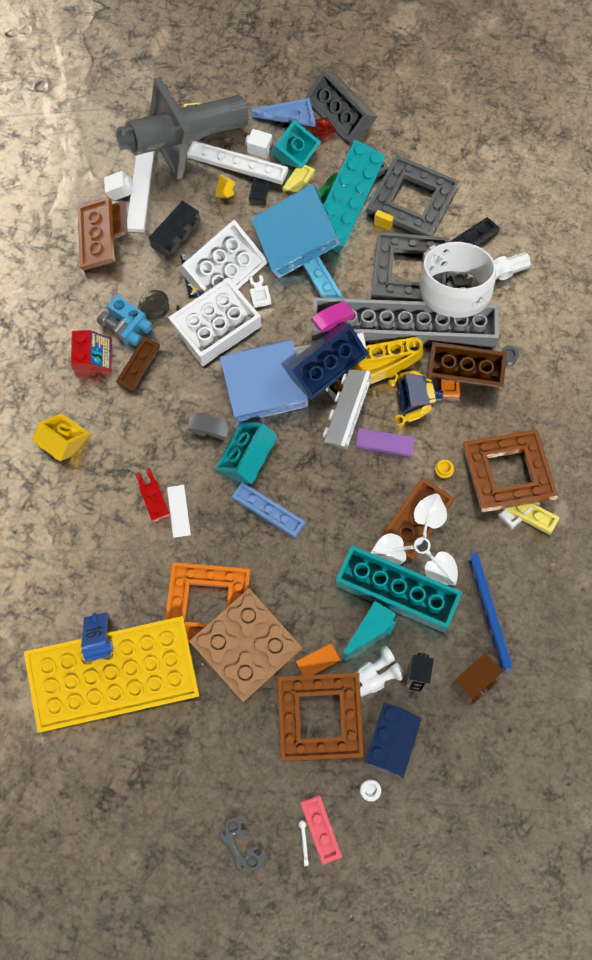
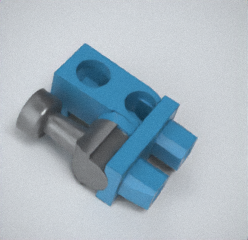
M118 294L107 305L109 313L103 311L97 319L98 324L110 327L115 332L116 338L125 345L130 343L137 347L142 340V337L137 333L142 330L147 334L152 329V323L146 319L145 313L138 310ZM111 316H113L114 318L117 317L118 319H120V321L116 322L112 320Z

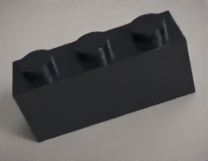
M182 200L149 236L151 247L165 257L174 253L178 245L188 238L189 233L199 226V211Z
M417 653V655L412 656L407 668L404 690L425 693L430 685L434 658H429V655L425 653Z

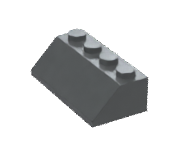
M323 70L305 99L310 98L313 108L347 143L352 142L365 133L378 117L335 72Z

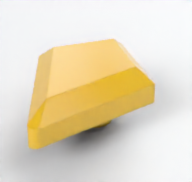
M220 174L216 197H232L234 194L232 189L235 182Z

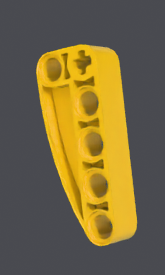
M412 337L368 345L366 349L369 355L351 370L369 371L371 374L370 384L401 372L421 359L424 352L423 343L419 338ZM414 347L419 348V349L416 350V351H412V350H411V349L414 348ZM396 350L400 351L398 354H393ZM376 354H382L380 357H374ZM342 377L336 380V383L340 389H343L344 385L341 384L342 381L340 379Z

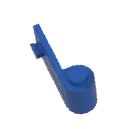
M107 612L101 614L92 613V616L84 617L81 647L85 662L111 657V653L114 652L112 640L108 641Z

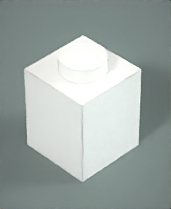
M252 129L251 134L247 135L245 140L247 153L267 159L273 145L272 134Z
M123 171L104 177L105 193L114 201L133 194V181Z

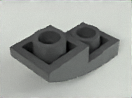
M192 413L187 430L203 437L208 434L224 441L227 437L230 421L211 415Z

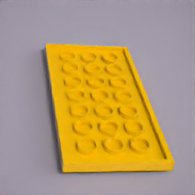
M184 616L107 633L108 641L112 640L114 652L111 653V657L85 662L81 647L82 639L24 651L38 733L200 697Z

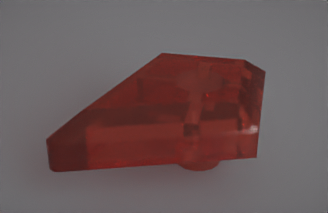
M328 118L316 119V126L302 125L320 139L336 132Z

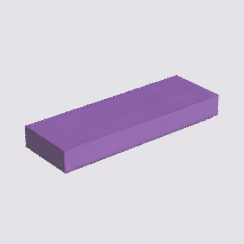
M359 428L356 448L412 457L415 437Z

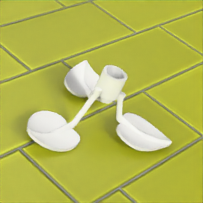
M433 494L421 500L414 510L415 521L418 524H424L422 537L417 538L413 545L403 547L404 542L400 536L392 533L386 534L378 540L371 554L400 565L406 560L404 550L415 549L418 553H426L431 559L425 565L426 577L445 585L454 586L458 578V570L454 558L444 551L437 553L434 558L429 551L430 542L426 539L428 526L439 528L447 519L446 507L440 495Z

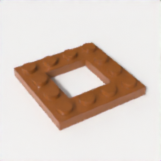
M537 429L463 442L465 456L481 512L558 498ZM523 452L532 482L496 488L488 458Z
M359 672L277 677L281 761L364 757ZM339 695L342 737L302 739L300 697Z

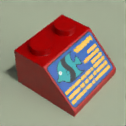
M91 330L72 331L71 366L74 373L112 372V338Z

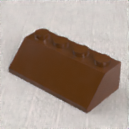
M432 342L428 377L503 388L507 352Z

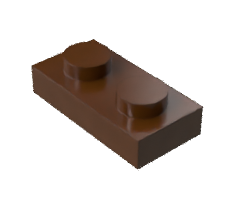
M119 201L112 204L114 239L128 234L126 203Z

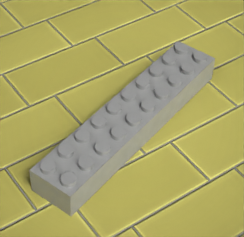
M314 297L313 316L330 306L345 301L355 315L353 319L343 323L351 324L356 334L363 333L365 343H384L416 337L422 341L423 345H432V342L465 347L495 348L499 338L498 305L488 304L483 311L476 315L454 318L436 313L424 302ZM312 324L313 341H318L329 332H320L315 324Z

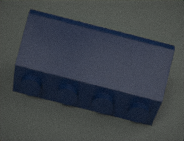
M341 322L285 365L284 369L292 381L312 400L365 359L369 353L351 324Z

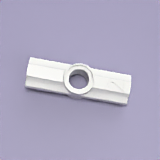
M525 252L509 258L501 256L494 260L496 279L499 278V280L508 279L514 273L531 266L530 257ZM476 278L478 283L483 284L478 278Z

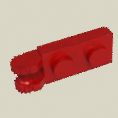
M147 468L146 473L150 478V483L144 485L141 474L137 472L135 475L139 483V490L153 523L170 516L157 480L154 479L151 469Z

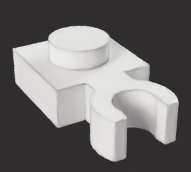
M262 275L259 276L260 281L257 283L250 277V285L252 287L250 295L254 308L271 305L268 286H263Z

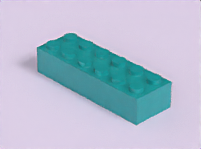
M356 139L351 144L323 203L333 230L342 243L331 249L337 253L343 249L386 157L384 154Z
M352 545L335 582V586L373 603L376 601L389 610L443 633H446L463 593Z

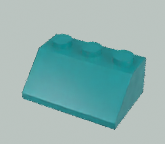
M240 422L214 470L240 483L252 484L257 477L258 471L264 464L270 449L274 446L277 435L263 423Z

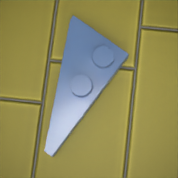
M310 98L251 109L252 117L287 123H292L295 120L300 125L316 126Z

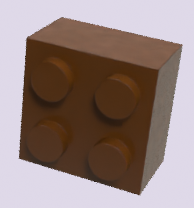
M485 653L460 674L450 687L466 705L470 701L474 704L486 693L484 691L485 688L489 691L501 680L498 676L502 671Z

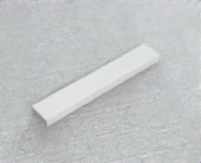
M197 141L192 142L187 152V158L281 185L288 173V167Z
M155 151L136 156L132 186L133 194L130 196L127 218L128 232H145Z

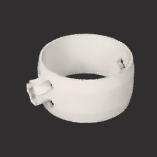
M449 242L438 246H430L423 254L424 262L420 276V293L424 303L436 313L454 318L469 317L483 311L493 295L496 280L495 262L489 253L476 245L464 242ZM447 271H458L478 278L483 284L473 288H453L439 283L432 276Z

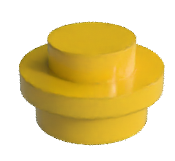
M440 460L435 466V473L440 478H449L454 472V466L448 460Z

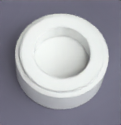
M366 780L360 787V794L364 800L372 802L379 798L381 787L375 780Z

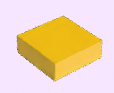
M377 210L374 225L390 231L393 226L394 217Z

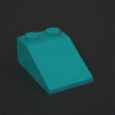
M374 601L343 652L342 661H349L381 641L386 634L390 636L397 622L394 620L396 613Z

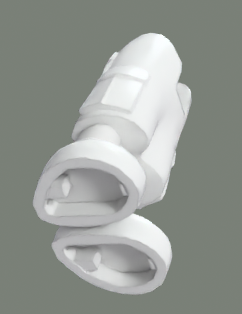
M386 645L380 649L381 656L375 663L372 664V662L367 661L355 672L360 673V682L363 685L360 687L361 697L384 688L385 681L390 679L403 680L406 678L404 671L398 663L392 665L382 674H377V671L395 662L392 652Z

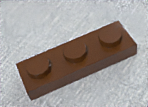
M143 336L116 383L133 392L160 349V344Z

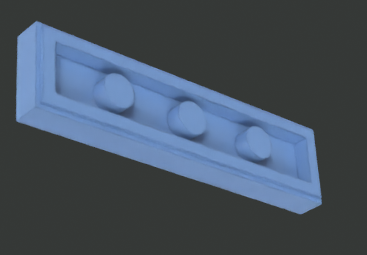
M241 482L231 496L234 501L296 539L306 524V521Z

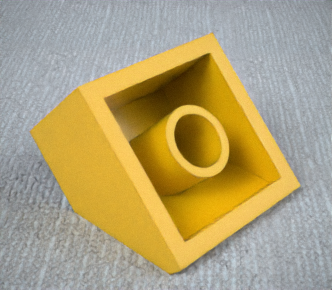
M63 413L39 422L32 441L61 462L73 456L89 437L90 433Z

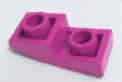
M344 301L322 310L314 315L311 320L320 332L332 330L340 322L353 319L355 313Z

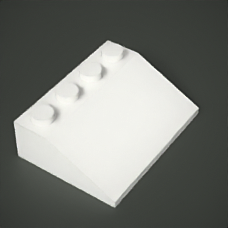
M233 220L177 269L201 294H204L226 278H229L235 287L239 289L250 277L268 263V260L237 222Z
M226 278L168 317L202 367L261 327V316L229 278Z
M349 370L348 374H344L341 382L344 385L342 392L338 391L335 402L338 403L336 410L332 409L329 420H331L330 427H326L323 434L325 443L347 450L371 382L369 371Z

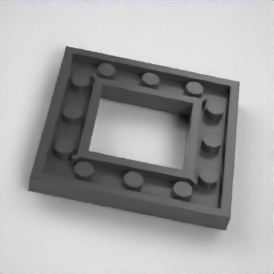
M396 155L367 206L366 212L375 216L377 210H380L394 217L393 224L418 235L432 236L460 181ZM404 179L435 191L422 215L392 203Z
M378 231L371 298L424 302L421 297L419 282L391 280L394 252L423 255L430 246L448 243L449 238ZM446 272L432 276L436 281L445 285Z

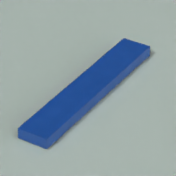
M478 552L470 555L468 562L502 673L508 672L513 668Z

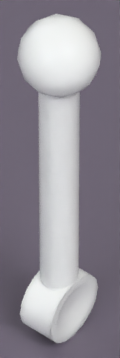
M300 820L298 825L301 828L304 866H309L305 833L307 823L304 820Z

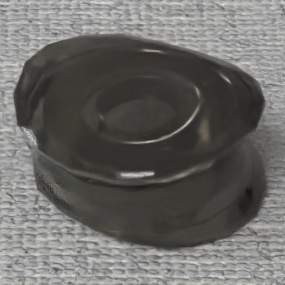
M147 291L139 300L138 310L145 313L148 320L160 319L169 311V299L163 291Z

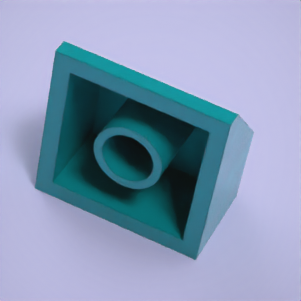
M293 120L269 153L283 164L302 169L321 141Z

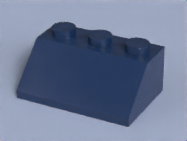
M384 702L364 765L404 778L422 718L403 708Z

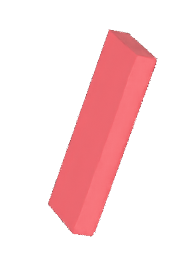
M320 795L300 802L322 865L341 858L342 855Z

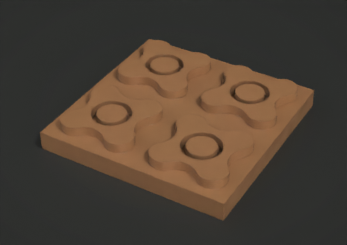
M250 588L189 640L191 646L242 703L302 649L300 644Z

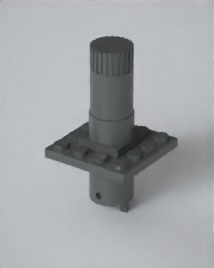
M161 77L154 78L149 116L127 121L125 126L118 127L116 129L117 142L120 150L129 148L135 156L160 150L173 175L178 180L183 178L189 142L247 126L249 121L248 108L243 98L236 95L178 109L175 98L169 93L168 86L164 84Z

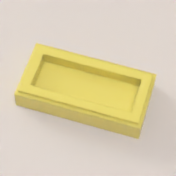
M304 165L302 169L295 168L283 186V192L292 195L302 190L314 175L315 169Z

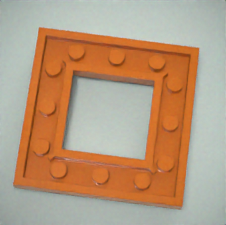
M172 562L165 620L184 616L188 640H191L208 624L186 622L190 585L228 588L227 608L249 589L251 569Z

